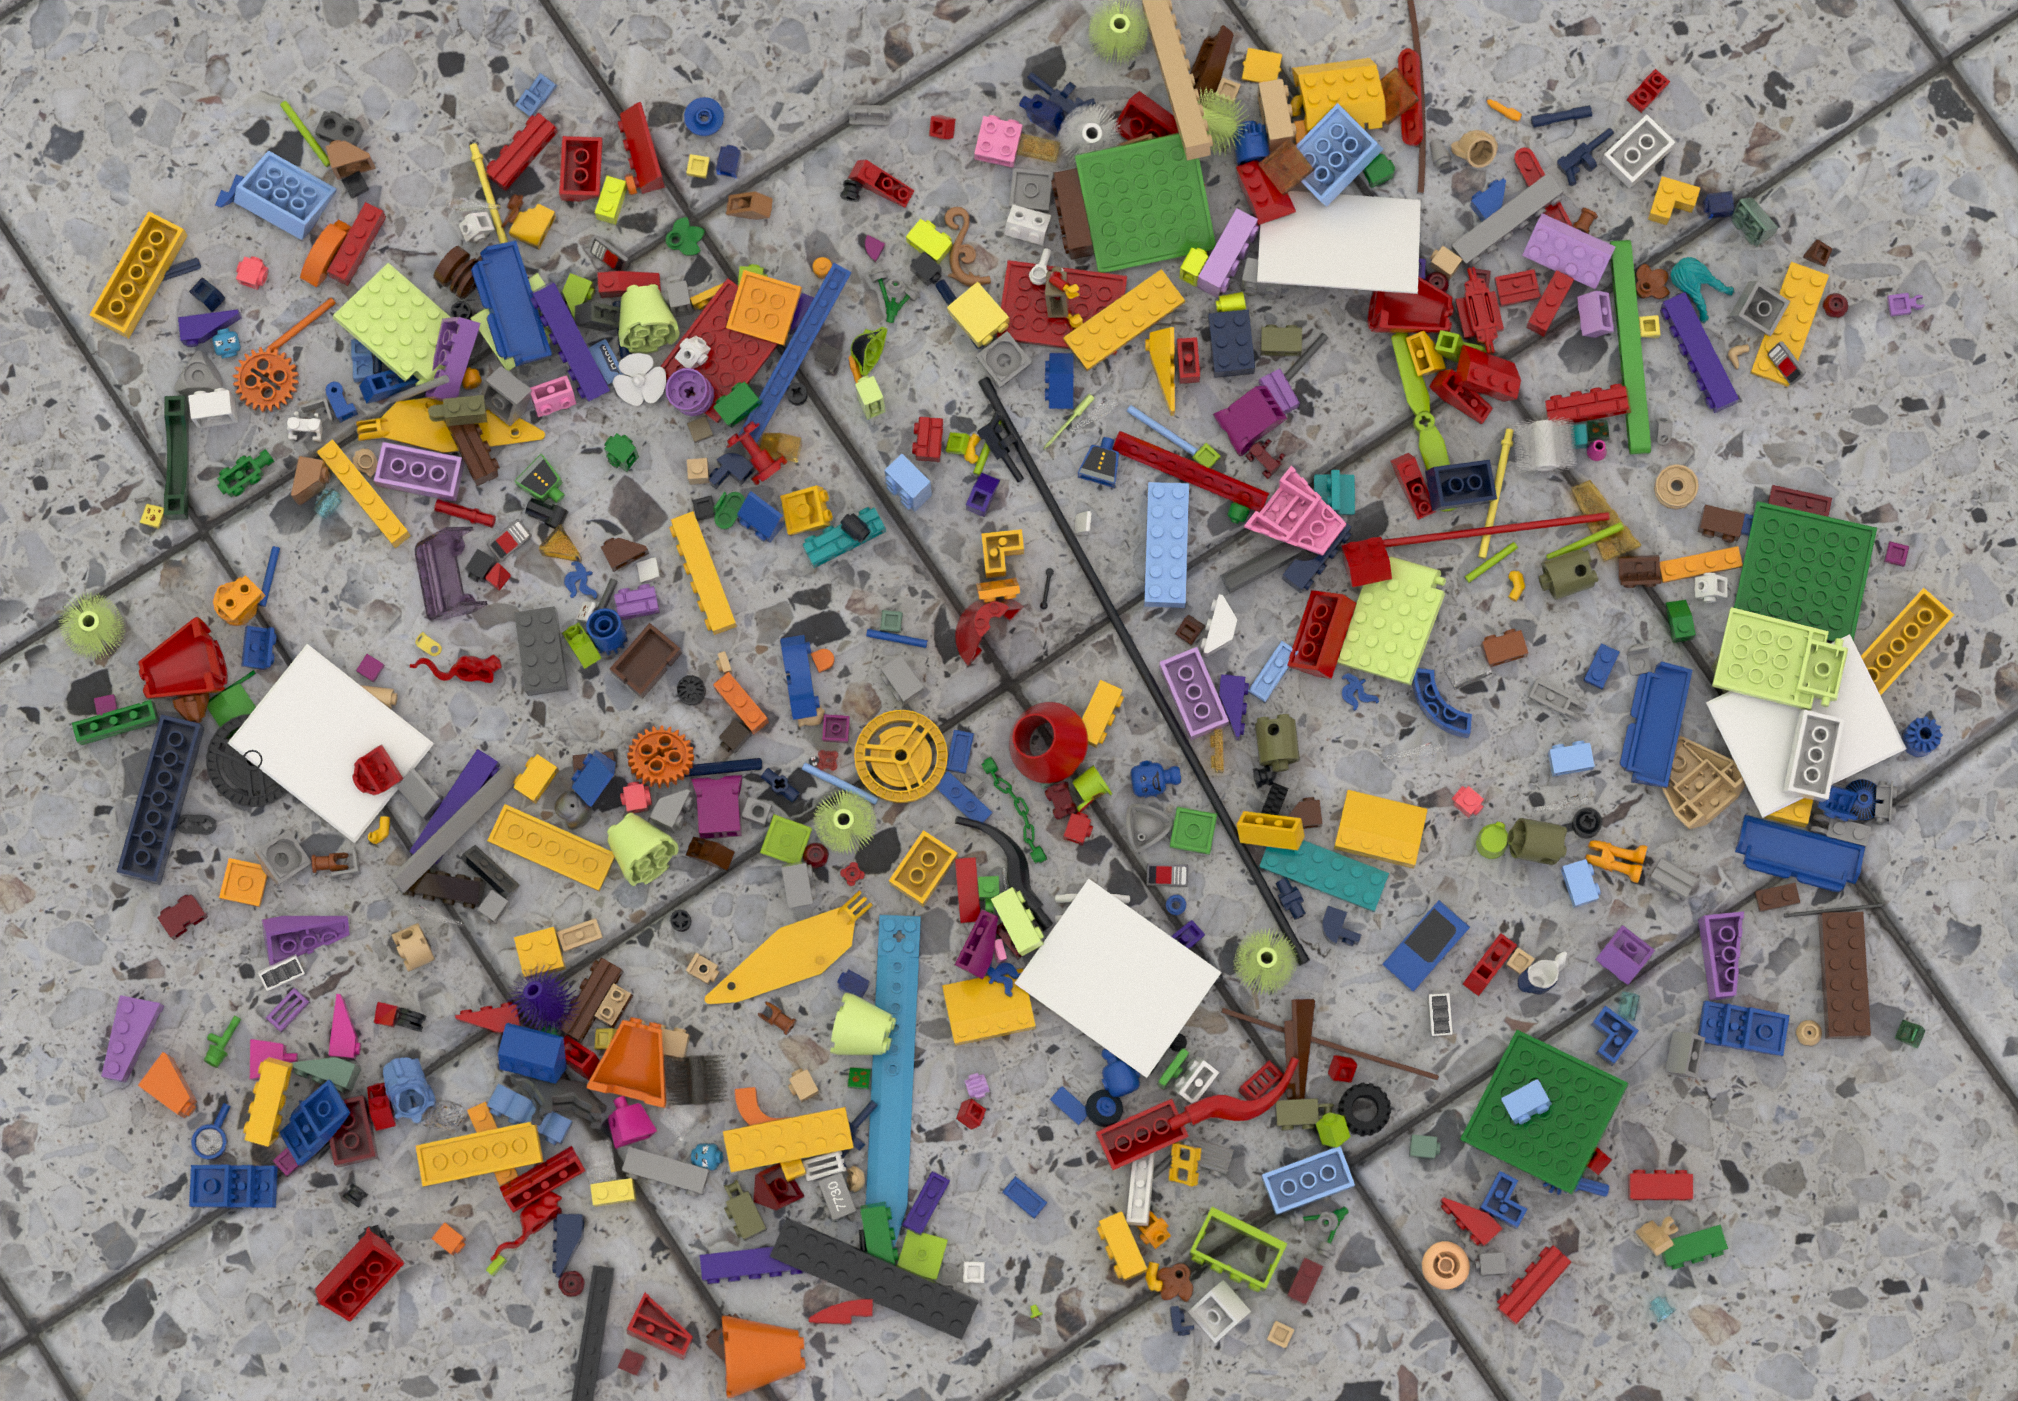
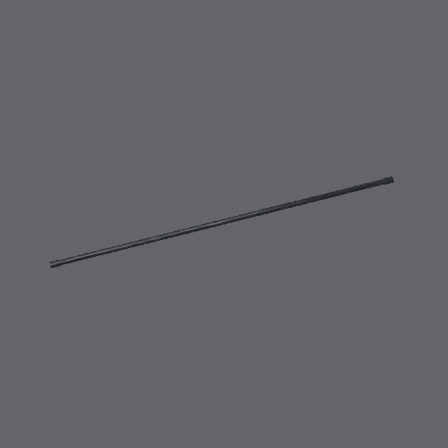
M989 377L981 379L978 382L979 386L991 403L994 411L1002 413L1003 416L1000 421L1007 434L1014 433L1018 440L1013 442L1016 451L1285 939L1289 940V946L1291 944L1295 953L1293 955L1297 959L1296 961H1298L1299 966L1307 963L1310 959L1302 944L1299 943L1245 843H1240L1237 828L1006 412Z

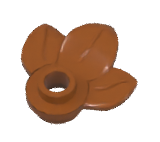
M514 194L508 202L506 208L510 209L505 217L502 228L508 222L512 224L515 221L518 211L524 203L522 201V194L519 196Z
M1647 264L1639 267L1636 272L1638 281L1636 283V294L1640 298L1652 296L1656 299H1663L1670 294V291L1664 286L1668 280L1667 271L1663 269L1652 271Z
M1177 1263L1172 1268L1164 1267L1157 1272L1156 1280L1163 1283L1160 1291L1163 1300H1170L1178 1295L1183 1301H1189L1193 1293V1284L1189 1280L1191 1271L1187 1265ZM1178 1270L1183 1272L1182 1278L1177 1276Z

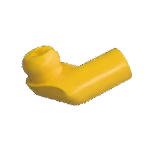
M1301 95L1293 97L1290 102L1293 117L1301 114L1300 108L1303 104Z
M975 433L969 438L966 454L964 455V459L969 461L970 464L978 461L975 447L981 438Z
M1513 570L1508 575L1514 586L1508 598L1517 602L1525 589L1523 574Z
M380 817L379 828L368 834L370 842L378 844L388 837L390 817Z
M1149 1262L1145 1279L1151 1291L1159 1292L1163 1283L1156 1280L1159 1264Z

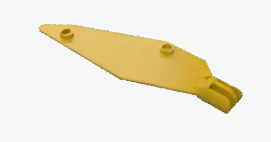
M431 398L399 401L381 418L356 421L357 433L359 434L358 441L387 438L442 453L459 451L445 422H433L429 418V407L442 405V401ZM487 409V422L478 423L483 433L480 437L483 442L487 441L490 447L537 441L545 438L543 430L519 418L509 426ZM513 432L519 433L516 436L512 435Z
M859 890L839 908L779 928L705 996V1002L707 1004L735 1003L822 974L852 946L855 921L870 909L873 904L870 902L855 916L853 912L867 900L864 896L850 910L848 909V906L862 894ZM728 983H735V989L729 990Z

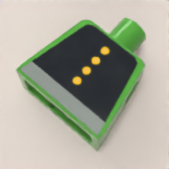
M542 454L514 481L517 487L542 502H545L550 497L553 501L559 503L565 496L558 489L563 483L561 478Z

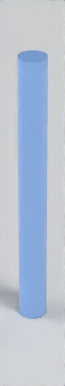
M1130 405L1127 409L1128 413L1194 456L1198 451L1197 448L1134 406Z
M806 762L802 767L803 771L845 791L847 789V792L852 791L851 794L856 793L862 796L860 798L864 797L866 798L865 800L874 805L878 802V797Z

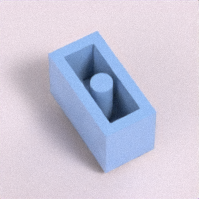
M1576 741L1572 743V746L1567 747L1564 744L1552 746V749L1548 751L1552 777L1589 771L1595 767L1590 743Z
M1585 859L1562 866L1561 872L1573 908L1596 902L1599 899L1598 895H1601L1598 883L1593 881L1594 870L1591 863L1588 864Z
M1538 1079L1501 1098L1515 1124L1526 1123L1531 1119L1530 1116L1536 1113L1542 1114L1552 1105Z

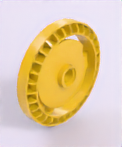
M893 710L878 715L863 728L855 745L854 759L860 780L872 794L888 802L909 803L926 797L940 783L946 771L948 753L944 736L930 719L914 711ZM903 722L913 724L911 728L898 726L887 729L878 736L881 741L879 745L868 744L877 731L889 724ZM917 727H920V728H922L924 731H923L922 733H920L919 731L916 730V728H917ZM928 734L935 744L937 760L932 774L923 783L922 779L929 771L932 761L931 748L925 738ZM866 749L871 750L870 756H866ZM904 752L907 757L903 761H898L895 758L896 754ZM866 761L871 762L875 774L884 783L894 787H906L907 790H891L877 783L870 775ZM916 783L919 784L918 787H915L913 789L911 788V785H914Z

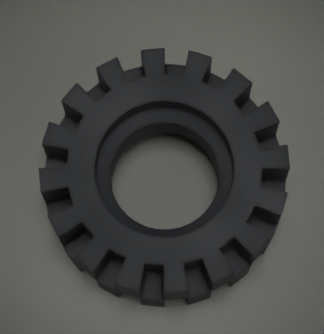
M1273 782L1261 813L1279 815L1289 788Z

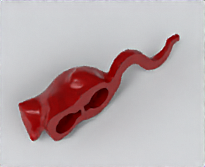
M494 654L486 659L475 656H462L447 673L439 671L430 659L424 657L419 658L415 664H410V668H417L420 664L427 665L432 673L443 681L457 676L463 681H482L485 683H492L494 673L502 668L500 659Z
M550 1191L540 1197L537 1202L526 1206L520 1214L522 1235L513 1242L508 1241L499 1245L490 1260H495L504 1249H514L521 1246L531 1234L540 1231L550 1221L557 1218V1214L562 1213V1209L557 1205L562 1197Z

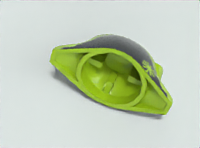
M880 327L875 331L865 329L862 334L853 340L850 352L859 365L861 375L867 376L878 362L883 351L887 328Z

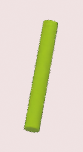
M986 442L973 471V474L980 476L990 453V448Z
M1512 542L1464 576L1465 580L1470 583L1518 549L1516 543Z

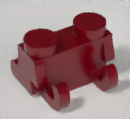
M1267 439L1263 445L1260 441L1257 442L1245 455L1250 462L1254 460L1252 455L1258 459L1269 471L1265 470L1262 472L1267 479L1282 465L1280 462L1286 457L1282 453L1275 460L1265 450L1272 442L1270 439Z
M1066 781L1054 784L1045 790L1047 799L1054 804L1055 808L1052 811L1057 820L1064 819L1070 816L1071 813L1076 814L1079 812L1069 793V783Z

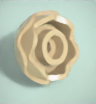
M1805 1020L1796 1028V1036L1801 1044L1814 1046L1820 1041L1822 1030L1815 1021Z
M851 1166V1168L847 1169L849 1175L846 1178V1182L849 1185V1191L857 1192L864 1187V1173L859 1167Z

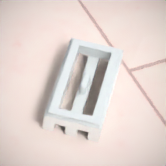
M842 1151L802 1161L807 1173L805 1175L807 1182L846 1171V1167L843 1166L844 1159L841 1158ZM836 1157V1161L812 1168L808 1167V1164ZM838 1165L837 1169L813 1176L810 1175L811 1172Z

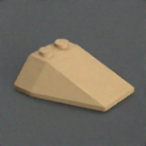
M1679 735L1668 787L1662 788L1674 815L1688 829H1693L1710 823L1739 797L1746 784L1734 760Z

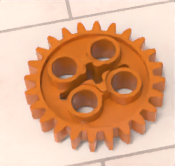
M259 347V353L252 349V356L244 354L246 360H238L242 366L235 367L239 374L233 375V378L238 380L233 383V386L239 387L235 393L237 395L242 394L239 399L241 401L247 399L245 405L249 407L253 404L254 411L260 406L263 413L266 407H268L270 412H273V406H276L279 410L281 409L280 403L287 406L288 404L285 399L293 400L290 393L297 392L293 385L299 384L294 379L299 376L298 372H292L297 367L295 364L290 365L293 360L291 358L285 360L286 353L283 352L279 355L277 348L272 353L270 347H267L266 352L263 351L262 347ZM267 361L269 363L268 368L260 370V363ZM255 369L264 377H268L271 382L281 387V389H275L268 382H264L258 375L251 372V370ZM284 373L285 378L277 382L275 380L276 375ZM250 378L257 379L254 386H247V381ZM272 389V396L265 398L263 396L264 391Z
M663 725L660 726V730H656L652 726V732L644 729L645 735L638 733V740L632 739V745H629V753H627V759H629L628 767H631L632 774L636 773L637 780L642 778V784L649 781L650 787L657 783L658 788H661L662 784L665 783L666 787L669 788V782L677 785V779L684 781V774L689 775V768H693V747H690V740H686L685 734L679 736L678 729L673 733L670 726L667 731L664 730ZM663 743H668L669 745H668V746H662L661 744H663ZM650 752L651 754L645 755L643 753ZM672 759H677V760H679V761H678V762H672V761H670V760H672ZM656 767L660 768V770L654 771L652 769Z

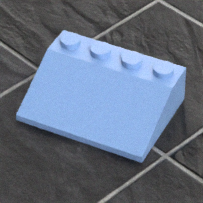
M1337 103L1281 162L1325 206H1328L1383 148Z
M268 151L236 186L234 203L303 240L313 229L337 189Z

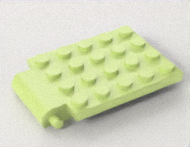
M389 263L333 315V319L405 382L414 375L419 379L415 384L418 386L434 380L438 369L445 370L446 366L442 365L433 370V359L442 318L451 317Z
M1390 556L1392 579L1363 585L1337 664L1411 686L1445 596L1444 591L1436 589L1437 584L1444 586L1446 578L1440 577V570Z
M1731 607L1712 687L1808 711L1812 709L1814 698L1822 700L1821 706L1829 707L1830 701H1837L1848 648L1842 647L1844 640L1840 638L1835 639L1834 645L1826 643L1829 631Z

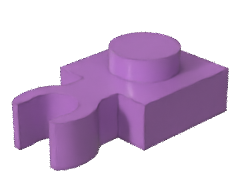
M1908 293L1888 295L1887 301L1890 317L1911 314V308L1916 310L1923 309L1925 304L1918 305L1916 303V300L1922 299L1923 295H1916L1910 299Z

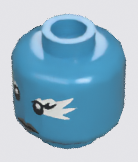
M229 328L218 330V335L212 338L215 354L221 356L222 359L238 355L237 352L240 351L241 345L237 332H230Z
M700 1143L691 1152V1162L695 1166L713 1171L718 1168L719 1163L723 1162V1152L714 1143Z

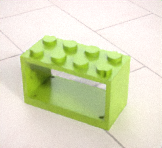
M1211 1207L1189 1255L1192 1256V1261L1203 1265V1262L1211 1265L1210 1269L1219 1274H1222L1223 1271L1230 1275L1229 1279L1239 1284L1243 1281L1249 1284V1289L1259 1293L1260 1290L1265 1291L1288 1243ZM1210 1219L1278 1252L1273 1264H1270L1267 1270L1269 1273L1264 1283L1231 1268L1232 1266L1229 1264L1227 1266L1196 1250L1200 1240H1203L1206 1234L1205 1230Z

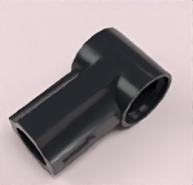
M531 498L526 506L525 514L544 522L545 525L553 529L561 530L569 511L554 504L551 506Z

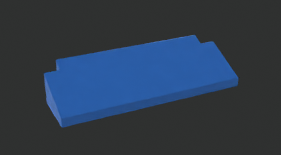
M511 241L487 246L480 252L482 261H478L472 267L471 272L482 306L485 309H489L490 314L487 316V322L498 356L504 357V360L513 358L516 367L550 357L552 353L543 324L539 318L538 308L535 309L530 301L532 289L517 242Z
M1661 661L1656 665L1655 673L1647 672L1638 676L1631 708V716L1636 719L1635 723H1631L1627 727L1620 759V766L1625 768L1624 771L1633 772L1632 783L1662 788L1668 787L1692 669Z
M1744 815L1735 852L1745 855L1743 864L1748 869L1785 879L1792 876L1797 878V881L1800 883L1840 892L1844 889L1846 882L1856 884L1861 872L1865 846Z

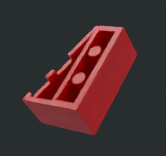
M644 1292L627 1327V1334L684 1360L693 1342V1336Z

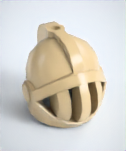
M1474 130L1463 134L1459 141L1452 143L1451 151L1456 156L1462 157L1471 166L1482 168L1489 165L1495 158L1498 143L1491 134L1483 130Z

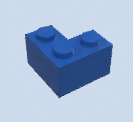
M1049 353V361H1045V383H1049V389H1045V401H1049V409H1073L1074 353Z
M1605 1006L1591 1024V1026L1607 1037L1595 1054L1613 1066L1639 1030Z
M1499 1171L1479 1210L1489 1213L1493 1218L1517 1229L1527 1211V1208L1509 1199L1518 1180Z

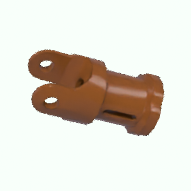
M1583 207L1579 219L1573 223L1572 227L1589 234V228L1592 222L1598 218V215L1594 211Z
M330 853L329 856L317 857L312 855L313 873L321 870H330L331 872L348 870V865H337L336 862L338 859L348 858L349 854Z
M765 1001V1004L773 1011L772 1016L768 1018L761 1013H758V1016L770 1025L777 1026L784 1031L785 1035H788L797 1020L789 1018L782 1013L780 1008Z

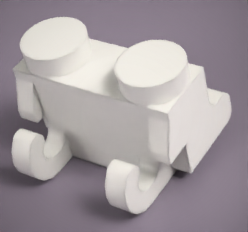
M299 411L294 412L295 417L288 418L287 430L289 432V440H297V435H294V431L316 432L317 436H313V441H322L323 427L319 412H315V418L300 419Z

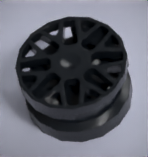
M687 675L678 682L677 694L684 704L695 706L704 700L706 688L699 677Z
M1593 808L1579 810L1572 821L1574 833L1584 839L1594 837L1602 826V817Z
M399 1007V1016L395 1019L394 1024L422 1032V1023L426 1020L427 1016Z

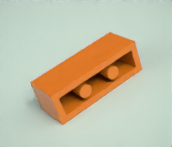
M729 672L713 684L717 693L753 735L769 723L765 714Z

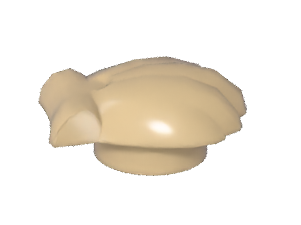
M361 449L356 451L353 457V465L371 478L376 472L378 465L374 453L369 449Z
M820 705V708H816L817 716L797 719L798 726L821 724L824 719L825 710Z

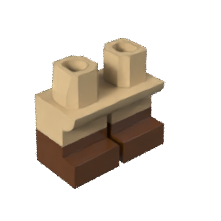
M613 983L594 1015L596 1020L614 1029L623 1015L621 1010L625 1012L634 995Z

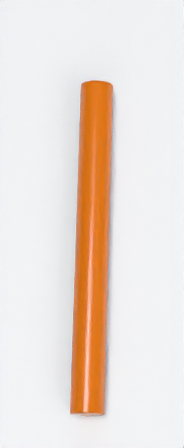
M329 298L270 344L268 347L271 348L272 353L276 348L279 349L336 304L335 301Z

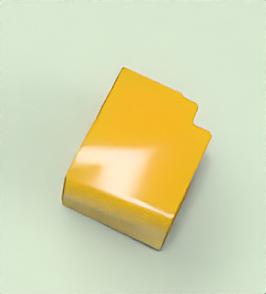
M537 204L533 209L528 208L527 211H520L510 228L509 235L539 250L556 218L555 211L541 204Z

